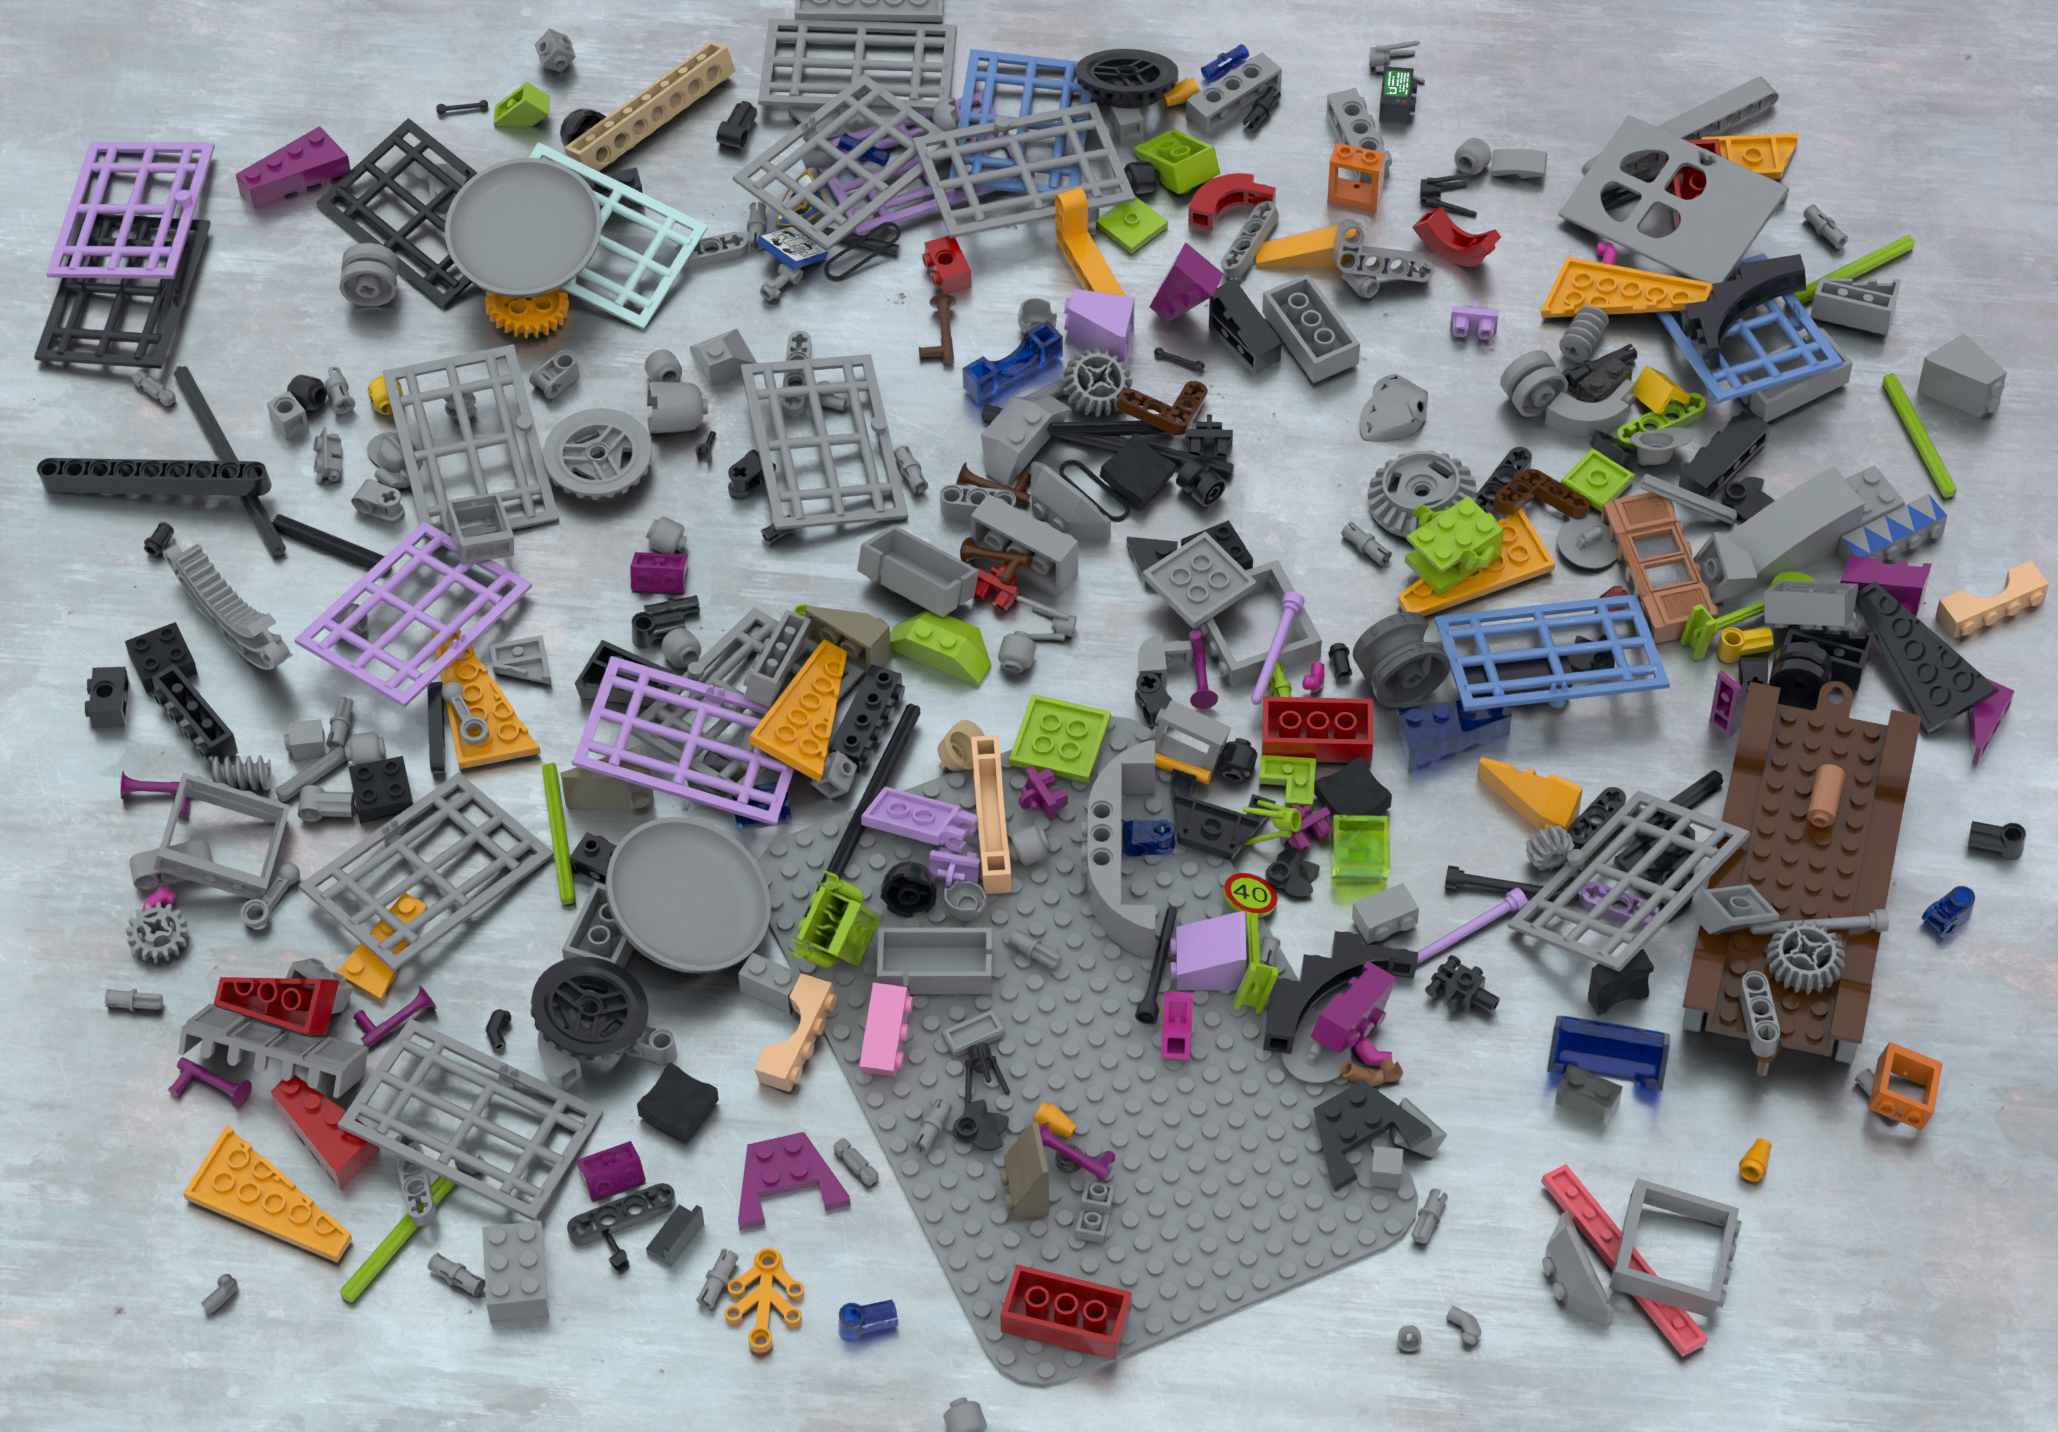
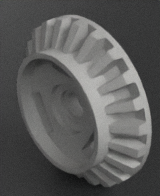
M606 408L587 409L566 417L551 430L543 450L548 476L553 479V483L557 487H563L564 492L568 494L576 493L577 497L582 499L585 496L592 497V500H599V497L606 496L607 498H612L618 492L622 494L627 492L629 486H636L640 483V477L647 474L648 465H651L652 461L651 440L643 425L624 412ZM595 451L605 453L602 458L596 459L591 457V454ZM623 451L630 452L632 455L625 469L621 468ZM575 471L589 479L581 478L573 474V472Z
M1430 450L1413 451L1398 455V458L1395 460H1388L1385 462L1384 468H1379L1376 471L1375 478H1371L1370 488L1368 489V504L1374 519L1387 531L1402 537H1407V535L1422 526L1419 523L1420 519L1412 516L1419 504H1423L1429 507L1431 511L1436 512L1449 509L1468 496L1475 503L1477 501L1476 481L1474 476H1471L1470 469L1467 466L1463 467L1459 459H1450L1449 454H1439ZM1435 471H1438V472H1440V473H1443V474H1445L1446 476H1448L1449 478L1446 479L1445 477H1443L1442 475H1440L1439 473H1437V472H1435ZM1401 477L1396 493L1388 492L1392 483ZM1419 490L1429 492L1428 495L1423 497L1417 496L1415 493Z

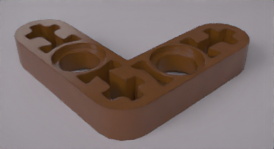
M1189 381L1185 384L1173 406L1134 389H1123L1120 391L1116 405L1123 413L1168 433L1183 435L1185 434V429L1190 427L1204 404L1208 389L1201 382ZM1181 406H1187L1192 410L1183 409ZM1148 410H1154V411L1158 412L1159 414H1153V413L1149 412Z
M1537 469L1523 471L1496 493L1493 501L1494 510L1503 515L1514 514L1534 497L1573 519L1586 518L1590 508V501L1586 497Z

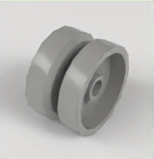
M360 243L349 247L344 252L342 258V273L339 285L341 294L348 301L361 306L373 307L389 303L395 297L399 261L396 254L389 248L374 243Z
M1536 350L1523 354L1514 360L1502 374L1500 386L1509 399H1512L1513 404L1521 415L1533 417L1545 413L1547 407L1561 392L1566 393L1568 381L1560 369L1556 368L1554 361L1547 352Z

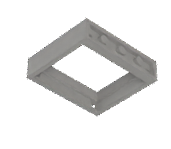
M1278 560L1246 570L1257 582V587L1270 583L1280 603L1286 592H1295ZM1302 607L1301 612L1293 616L1291 621L1300 641L1282 646L1277 662L1282 663L1283 669L1321 656L1322 640L1304 607ZM1213 618L1197 627L1201 632V637L1205 636L1207 640V647L1211 657H1216L1219 662L1220 674L1226 676L1231 687L1260 676L1268 652L1236 662Z
M183 773L153 869L246 898L261 900L268 887L291 806L277 802L276 799L270 800L257 796L251 791L231 788L225 783H215L205 780L198 775L196 777ZM184 796L275 823L260 877L169 849Z
M1637 1178L1630 1194L1609 1288L1713 1318L1717 1306L1723 1307L1727 1294L1726 1291H1722L1723 1284H1728L1732 1268L1727 1267L1728 1261H1733L1737 1247L1736 1244L1732 1243L1733 1237H1738L1742 1221L1737 1220L1739 1208ZM1643 1203L1724 1227L1711 1292L1628 1268Z

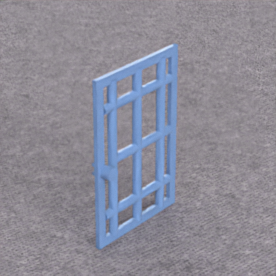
M970 49L957 129L968 127L969 122L979 123L978 125L995 122L996 117L1000 116L990 114L995 83L1024 86L1019 117L1030 115L1033 88L1062 91L1059 109L1070 107L1072 92L1082 93L1080 105L1091 103L1092 96L1089 91L1081 88L1080 84L1073 82L1078 64L1077 61ZM979 61H988L987 72L977 71ZM998 63L1027 66L1025 76L997 73ZM1036 68L1064 70V81L1035 78ZM975 81L985 82L980 113L971 112ZM1089 115L1071 119L1073 123L1086 121ZM1059 120L1058 122L1017 129V134L1025 133L1027 129L1041 130L1063 124ZM1087 131L1077 133L1083 149L1085 147ZM987 135L976 137V142L985 141ZM1066 135L1055 137L1052 159L1063 157ZM966 139L958 140L959 145H964ZM1025 143L1019 145L1024 155ZM984 151L974 153V155H961L964 164L972 165L971 175L981 173L982 166L1001 169L1017 166L1014 157L1013 160L984 156ZM953 162L949 179L958 177ZM1079 164L1035 172L1050 174L1049 185L1035 184L1038 193L1067 188L1059 186L1060 176L1070 177L1069 187L1079 185L1081 176ZM1020 176L1010 177V180L1000 179L973 185V187L1028 194L1024 182H1019Z
M1765 253L1753 257L1742 259L1732 273L1739 272L1740 263L1765 260L1768 258L1765 255ZM1688 276L1682 277V278L1694 280V279H1692V278H1690V277H1688ZM1794 293L1781 296L1793 312V317L1789 320L1774 299L1764 303L1770 312L1769 314L1745 321L1740 318L1728 330L1725 337L1739 333L1756 356V360L1730 367L1721 353H1719V371L1712 373L1694 349V346L1701 344H1698L1697 339L1691 340L1690 337H1686L1670 314L1673 311L1655 312L1717 403L1843 366L1842 359ZM1686 310L1679 311V313L1686 315ZM1777 322L1795 348L1768 356L1750 330ZM1804 328L1814 342L1805 344L1797 331ZM1821 351L1827 360L1818 362L1813 353ZM1802 357L1807 363V366L1780 373L1775 366L1776 364ZM1762 368L1770 376L1743 385L1737 378L1739 375ZM1726 380L1731 388L1723 390L1718 382Z
M1636 594L1436 616L1434 618L1445 654L1450 660V669L1464 711L1549 702L1552 707L1561 708L1568 699L1670 688L1669 680ZM1626 606L1629 608V610L1608 611L1609 608ZM1597 610L1598 612L1594 614L1545 619L1544 617L1546 615ZM1528 617L1534 618V620L1481 626V623L1483 622ZM1633 620L1639 637L1619 639L1613 622ZM1470 624V627H1469V628H1460V629H1451V630H1450V627H1449V626ZM1602 624L1607 640L1555 646L1549 629ZM1538 631L1543 647L1491 653L1485 637ZM1474 638L1480 655L1459 657L1454 640ZM1643 647L1649 664L1629 666L1623 649ZM1612 651L1618 668L1565 674L1559 657ZM1548 658L1553 675L1500 681L1495 664ZM1483 665L1489 682L1468 684L1463 667ZM1654 675V678L1634 680L1633 678L1637 676ZM1622 678L1623 682L1589 685L1572 688L1567 687V684L1602 681ZM1562 685L1561 689H1557L1556 686ZM1551 686L1550 690L1536 691L1510 695L1504 694V691ZM1493 693L1492 697L1475 699L1472 697V695Z

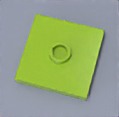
M1136 197L1134 202L1116 205L1096 220V227L1130 254H1133L1168 227V221Z
M1592 448L1561 479L1560 483L1586 497L1590 501L1591 506L1602 512L1603 503L1617 499L1635 480V474Z

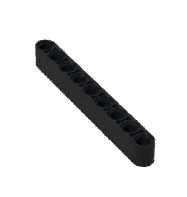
M46 458L37 466V473L45 490L54 493L263 496L272 487L265 465L257 461Z

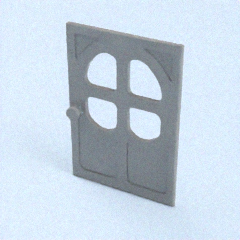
M1628 115L1559 211L1558 216L1694 280L1714 284L1727 281L1789 192V187ZM1644 153H1659L1669 157L1666 165L1651 183L1644 182L1621 171L1624 161ZM1684 166H1691L1700 170L1706 176V187L1703 193L1691 200H1684L1666 192V188L1679 169ZM1616 184L1642 196L1630 216L1623 222H1617L1612 219L1602 205V193L1609 185ZM1655 205H1662L1681 216L1679 227L1673 233L1662 238H1652L1638 230Z

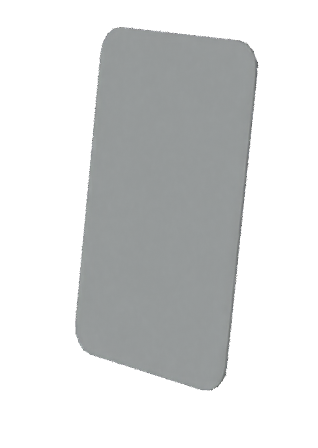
M1111 716L1089 784L1054 776L1056 785L1048 788V790L1052 792L1063 788L1068 796V805L1057 810V818L1050 822L1041 808L1036 812L1031 808H1021L1018 803L1022 795L1020 789L1026 786V781L1029 778L1026 774V769L1009 765L1012 749L1000 754L1008 846L1012 844L1011 836L1013 833L1035 825L1038 829H1044L1051 844V849L1048 850V856L1045 859L1029 866H1024L1020 860L1014 861L1009 851L1012 892L986 894L987 906L982 914L973 920L959 921L950 916L944 905V889H949V887H946L945 880L935 879L937 899L935 906L926 913L924 910L913 913V917L898 916L887 909V904L880 897L884 875L900 862H917L929 869L931 850L938 851L940 847H947L945 844L937 846L868 826L865 827L841 879L860 888L864 893V906L883 916L878 928H992V994H910V996H913V1007L907 1022L909 1024L907 1041H903L901 1052H904V1062L902 1069H897L896 1077L863 1073L859 1067L873 983H877L878 928L859 968L840 959L835 965L823 968L805 960L804 957L796 958L785 951V949L793 951L796 947V942L790 939H798V926L804 918L810 905V900L819 886L817 881L821 882L825 874L821 871L827 870L855 810L781 838L768 846L757 860V864L761 868L769 888L771 899L769 926L793 971L832 983L837 995V1003L834 1010L829 1011L825 1019L826 1025L823 1032L986 1355L1001 1373L1022 1384L1048 1386L1066 1382L1386 1249L1405 1236L1416 1218L1418 1194L1413 1178L1403 1160L1399 1189L1371 1186L1374 1147L1395 1148L1386 1131L1344 1155L1356 1172L1358 1179L1336 1192L1333 1190L1313 1108L1356 1083L1342 1077V1075L1325 1083L1304 1082L1294 1077L1286 1069L1282 1059V1052L1263 1050L1269 997L1261 1014H1257L1253 1006L1241 1004L1239 1010L1233 1009V999L1238 990H1177V979H1171V962H1176V955H1171L1169 945L1156 999L1160 1010L1157 1022L1154 1024H1143L1135 1018L1137 1005L1146 996L1154 959H1146L1124 949L1105 933L1098 924L1090 906L1087 876H1082V821H1088V802L1093 784L1100 772L1112 759L1134 745L1148 741L1152 733L1149 727L1131 718ZM1155 767V795H1121V905H1155V955L1168 907L1172 906L1177 909L1171 938H1176V927L1237 912L1226 902L1222 892L1225 881L1231 875L1237 874L1230 860L1178 844L1170 785L1172 772ZM973 769L951 772L904 790V792L960 806L961 811L977 815ZM977 831L974 837L965 836L962 840L966 842V847L962 852L953 851V854L964 856L968 852L977 853L980 859L979 835ZM980 862V875H979V883H978V885H980L981 888L983 889L982 871H981V862ZM1258 917L1259 948L1262 945L1263 937L1266 935L1273 936L1263 917ZM1019 929L1035 940L1040 939L1042 945L1061 955L1062 959L1059 966L1053 969L1034 958L1029 960L1026 954L1008 945V938L1012 931ZM1246 942V971H1247V968H1248V960H1247V942ZM1278 947L1274 959L1275 967H1278L1277 978L1299 981L1281 948ZM1164 991L1193 993L1190 1060L1161 1058ZM1313 1005L1304 1015L1297 1030L1316 1024L1319 1014ZM993 1009L1006 1031V1036L990 1042L988 1045L990 1046L992 1056H996L998 1067L1007 1083L1010 1094L1006 1095L992 1067L989 1070L991 1076L990 1083L986 1082L983 1073H977L973 1070L971 1102L984 1099L987 1105V1112L1008 1116L1009 1122L1006 1129L999 1135L1003 1141V1146L996 1150L985 1151L978 1149L972 1143L959 1142L953 1135V1125L959 1117L963 1116L965 1109L966 1067L964 1062L969 1059L967 1052L954 1058L942 1038L941 1031ZM937 1098L942 1099L940 1105L946 1099L952 1104L953 1109L943 1123L942 1133L936 1136L927 1154H922L924 1148H922L920 1153L916 1152L911 1147V1143L921 1129L920 1123L922 1119L929 1115ZM1044 1101L1049 1104L1054 1103L1073 1123L1078 1125L1069 1140L1053 1134L1057 1139L1094 1160H1097L1104 1152L1109 1150L1115 1154L1116 1159L1113 1163L1106 1166L1111 1171L1107 1179L1102 1180L1061 1153L1043 1146L1049 1171V1216L1015 1221L1013 1211H1007L1005 1194L1009 1192L1007 1185L1002 1186L999 1169L1004 1168L1005 1154L1028 1126L1034 1122L1032 1121L1041 1104ZM964 1129V1130H963V1132H966V1133L972 1131V1130H970V1129ZM1087 1180L1115 1185L1104 1243L1075 1239V1230L1081 1210V1200ZM1016 1264L1132 1292L1131 1312L1117 1359L1113 1360L1002 1333L1000 1315Z

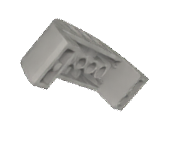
M1148 740L1121 752L1112 759L1100 772L1093 784L1088 802V821H1082V876H1087L1090 906L1098 924L1105 933L1124 949L1146 959H1155V905H1121V795H1155V740Z

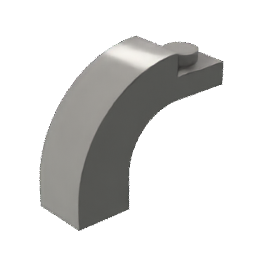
M1625 379L1610 397L1596 403L1582 402L1561 392L1547 407L1545 424L1561 433L1576 437H1593L1595 431H1602L1607 434L1613 432L1627 421L1628 409L1635 400V395H1633L1635 383Z
M586 1004L582 1006V1010L588 1014L597 1012L596 1008L592 1005ZM553 1010L558 1022L567 1029L560 1010ZM539 1031L538 1049L544 1074L554 1087L563 1090L582 1076L580 1062L577 1058L570 1056L569 1051L563 1049L560 1052L555 1049V1044L552 1041L547 1043L543 1039L542 1031Z

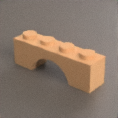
M2030 560L2008 570L2004 585L2005 590L2001 594L1982 598L1960 590L1939 599L1936 617L1953 639L1961 635H1969L1979 627L1992 625L2000 618L2007 615H2015L2021 609L2040 604L2045 599L2049 583Z
M802 973L789 996L794 1011L801 1016L799 1027L786 1041L779 1044L766 1045L754 1069L759 1083L787 1092H791L794 1084L800 1081L803 1071L802 1067L806 1059L811 1058L814 1051V1042L817 1036L823 1033L826 1025L825 1019L829 1011L834 1010L837 1003V995L831 982Z

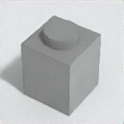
M321 719L288 723L289 734H284L286 751L291 750L293 761L321 758L326 755L325 733Z

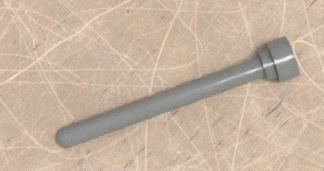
M1874 909L1873 912L1868 913V916L1804 920L1807 926H1811L1816 921L1817 928L1821 929L1827 926L1828 930L1869 927V930H1874L1875 932H1887L1889 929L1886 909ZM1794 920L1793 922L1800 926L1803 920ZM1792 921L1768 922L1752 926L1750 931L1755 935L1779 933V929L1782 926L1789 928V924Z

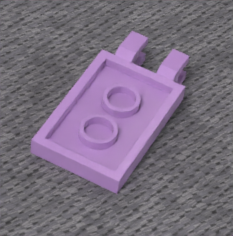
M885 786L862 814L861 825L937 846L945 844L948 850L962 852L966 847V842L962 841L965 836L974 837L978 831V827L974 826L978 816L963 810L961 811L960 806Z

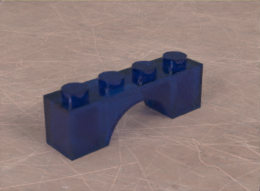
M1048 320L1027 331L1021 344L1007 357L997 361H989L983 356L963 367V388L978 404L1061 358L1063 356V336Z

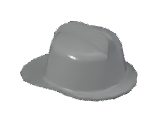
M1670 427L1636 433L1631 436L1630 440L1632 444L1637 446L1638 463L1640 465H1659L1667 463L1671 459L1675 448L1691 442L1693 434L1688 429Z
M381 433L369 442L367 455L376 465L385 468L393 475H400V471L406 469L398 433ZM411 441L413 452L418 451L417 447ZM422 461L416 462L418 470L420 469Z

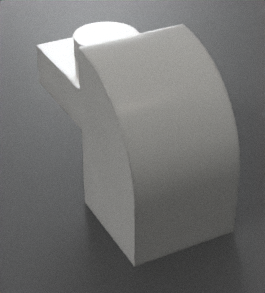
M1162 634L1148 638L1143 642L1138 651V676L1146 672L1154 673L1160 678L1162 685H1167V667L1191 665V640H1175L1163 643Z

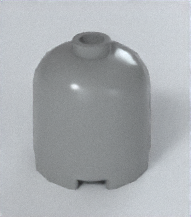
M649 382L647 387V406H652V417L647 418L649 433L694 431L700 426L703 415L708 414V400L702 398V393L698 386L687 382Z

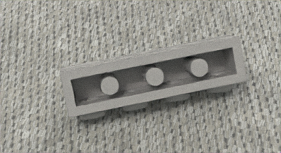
M786 609L780 622H775L770 634L771 638H766L761 650L762 654H757L752 666L753 670H749L743 683L744 686H747L744 698L767 707L771 706L805 643L811 623L810 618Z

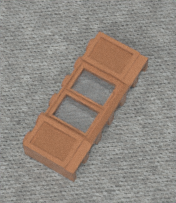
M1648 492L1603 503L1601 522H1609V539H1616L1618 542L1617 558L1619 561H1626L1627 582L1634 581L1635 583L1634 594L1637 595L1639 602H1643V614L1646 622L1652 624L1651 635L1655 644L1681 639L1692 607L1702 604L1714 619L1719 618L1717 606L1712 603L1708 585L1702 582L1700 566L1697 562L1694 563L1692 558L1691 545L1683 537V527L1681 522L1677 521L1674 505L1671 500Z

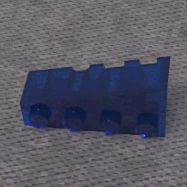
M1461 700L1398 709L1396 728L1407 771L1416 770L1418 765L1426 762L1429 764L1437 762L1440 757L1450 753L1456 755L1464 752V748L1474 744L1479 746L1509 735L1512 718L1510 707L1464 711Z

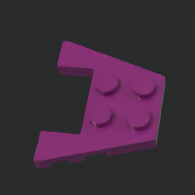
M805 1132L747 1144L738 1216L739 1230L765 1225L760 1198L818 1185L825 1211L851 1205L850 1196Z

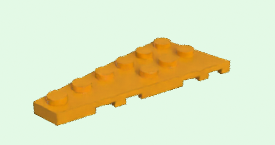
M1566 257L1541 309V317L1576 316L1578 310L1586 305L1598 307L1606 315L1685 310V304L1707 301L1708 295L1713 294V283Z
M1520 508L1507 518H1501L1497 521V524L1503 529L1501 556L1490 562L1486 569L1478 570L1440 596L1421 578L1400 593L1397 602L1403 612H1416L1424 617L1555 570V562L1524 511Z
M460 629L436 650L437 660L453 644L454 639L459 640L462 633ZM437 632L432 633L433 638L438 634ZM470 645L465 650L463 658L452 662L440 674L443 686L450 681L458 682L462 686V698L472 717H480L488 725V737L484 742L478 745L466 743L461 737L460 727L462 723L452 704L446 701L459 769L541 754L539 745L532 739L524 723H521L515 714L514 708L495 680H492L486 667L479 661L474 653V649ZM478 728L470 729L467 732L470 737H478L482 733Z
M823 639L751 733L748 743L820 782L847 651Z

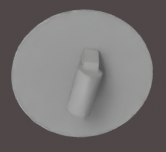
M1590 518L1573 519L1565 523L1557 536V544L1561 553L1570 562L1590 569L1603 568L1612 564L1617 559L1618 542L1616 539H1609V526Z
M1315 1025L1298 1029L1295 1034L1292 1053H1282L1286 1069L1297 1079L1308 1083H1325L1341 1076L1340 1070L1342 1065L1346 1061L1351 1060L1350 1047L1338 1054L1311 1037Z

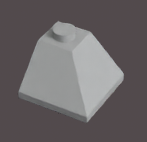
M738 329L690 346L693 356L711 386L740 375V366L742 364L757 363Z
M1714 532L1693 558L1694 563L1697 562L1700 566L1702 582L1708 585L1713 604L1747 591L1757 579V568L1753 564L1751 555L1720 532Z
M1751 884L1702 890L1695 919L1709 934H1720L1779 920L1780 915Z

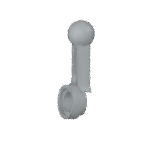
M455 681L447 682L442 687V697L445 701L452 704L462 723L460 727L462 739L471 745H478L484 742L488 737L487 723L480 717H472L462 698V686ZM473 728H478L482 731L478 737H470L467 732Z
M293 863L283 864L278 870V877L261 900H249L242 906L241 917L247 926L259 928L267 923L271 911L288 887L299 880L300 870L298 866ZM263 911L260 919H249L252 912Z

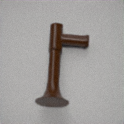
M939 294L932 297L929 303L939 313L941 346L918 347L919 358L942 355L943 363L951 364L954 362L949 310L950 307L956 304V298L949 294Z
M965 462L956 482V485L970 484L982 488L1011 491L1016 497V502L1027 506L1031 496L1024 493L1028 482L1031 480V474L1027 471L1021 472L1015 488H1011L973 474L967 468V463Z
M971 537L963 541L960 549L961 561L966 564H970L976 558L1007 563L1008 566L999 577L1003 584L1011 582V578L1019 566L1030 567L1032 564L1031 555L980 548L976 546L974 539Z

